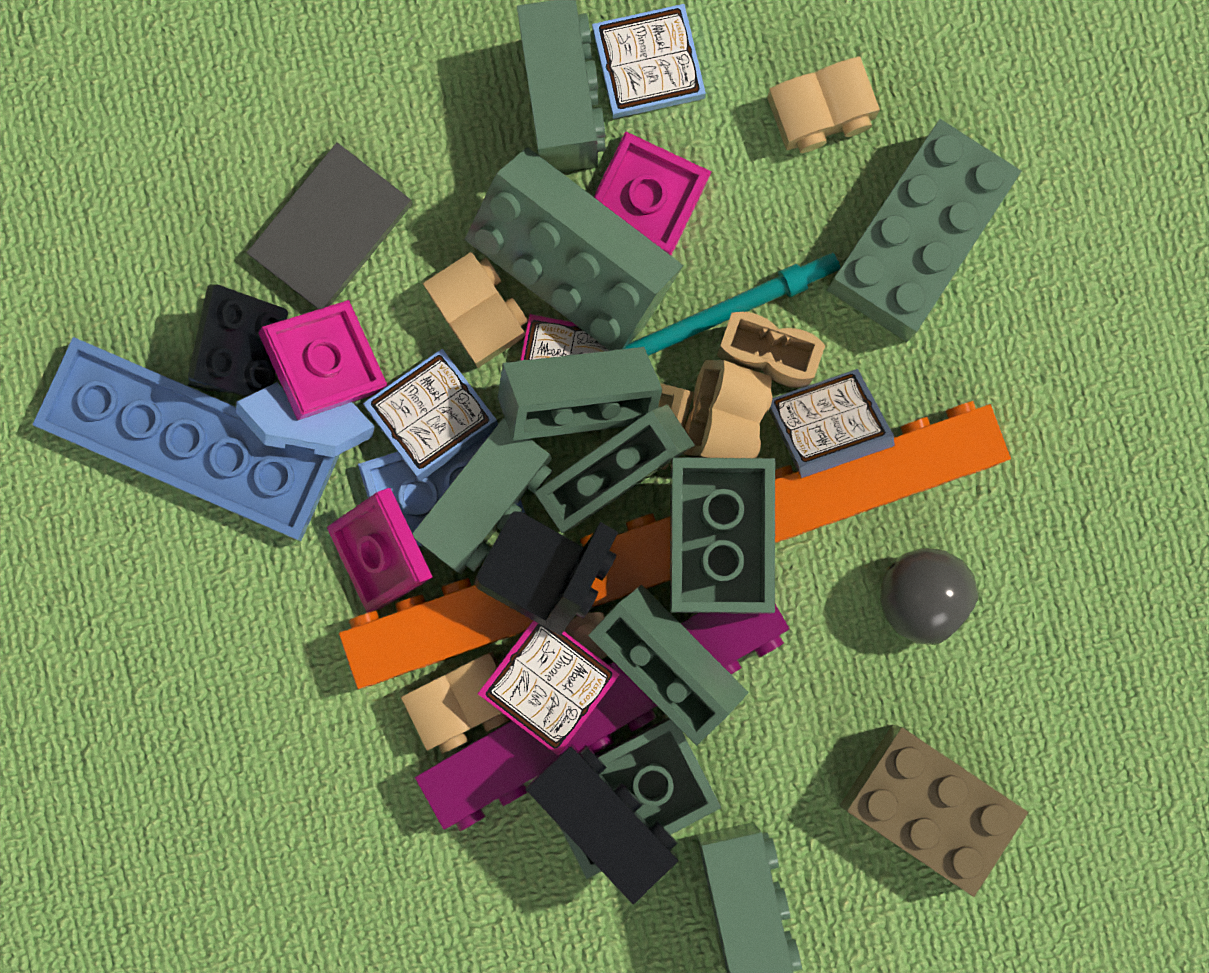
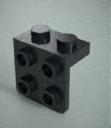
M515 511L507 519L476 575L474 584L477 589L561 636L575 615L584 619L592 607L598 591L591 588L595 578L602 581L610 570L617 554L610 551V548L618 532L600 522L585 546L582 547L528 515Z

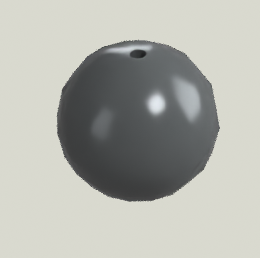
M920 548L901 555L885 573L880 593V603L884 618L896 633L916 644L937 645L948 639L969 617L979 599L975 575L964 561L945 550Z

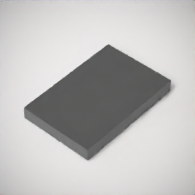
M336 142L247 251V254L315 308H325L331 306L413 203L405 194Z

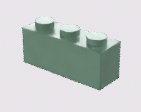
M645 347L503 363L498 400L512 440L515 441L630 426L651 410L658 408L662 387Z
M667 404L645 414L534 493L560 532L564 533L596 514L669 464L673 457H679L695 446V444Z
M503 418L412 533L414 538L456 572L463 574L467 567L474 572L488 556L491 547L486 543L498 528L502 530L511 513L515 511L522 512L517 503L528 489L534 493L544 485L553 471L547 467L552 460L551 455L531 439L513 441L506 420Z
M640 585L619 602L588 635L696 746L749 693L643 585Z

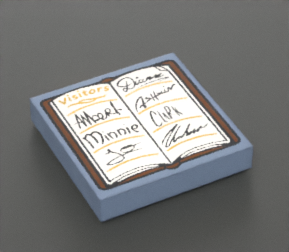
M858 369L772 398L769 412L801 478L895 446L893 433Z

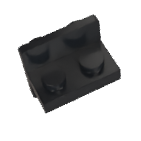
M209 284L206 290L189 367L188 386L206 391L235 393L247 397L272 385L276 371L259 336V331L264 326L286 320L288 310L218 284Z

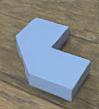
M278 382L237 401L236 405L238 416L264 445L284 449L286 444L315 449L314 454L335 457L372 438L375 428L352 402L297 420L285 391Z

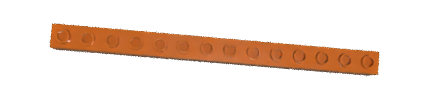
M970 401L946 410L948 419L931 425L928 417L907 423L900 427L903 435L894 438L895 446L801 478L799 472L793 473L791 465L776 469L775 543L1011 460L991 404L976 409L974 401ZM652 513L626 523L628 531L617 535L610 548L611 552L617 554L610 570L602 581L595 578L591 588L598 591V595L591 608L628 596L640 585L648 589L670 581V517L656 521ZM591 535L580 539L582 547L585 546ZM469 578L442 587L444 596L425 602L422 594L400 601L395 604L397 613L379 618L377 611H373L349 620L351 629L342 631L339 635L357 688L363 689L523 633L533 620L480 591L475 585L472 586Z

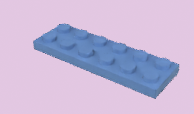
M75 337L72 338L32 424L299 541H302L340 454L335 457L314 454L315 449L288 444L285 445V449L264 445L238 416L235 406Z

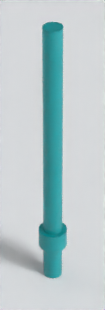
M832 252L801 267L797 263L778 271L779 277L629 343L624 349L645 347L648 356L728 321L731 313L748 312L785 294L788 297H793L808 290V284L839 271V261Z

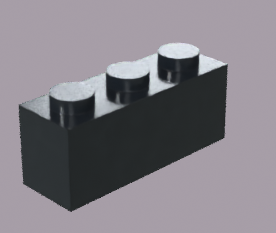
M571 744L525 790L634 905L679 861L676 853L672 850L678 842L657 820L651 826L645 822L636 812L642 806L641 802L623 783H620L614 789L601 775L607 768L606 765L587 745L579 751Z

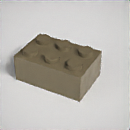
M893 724L839 805L848 813L973 897H975L1029 813L903 727Z

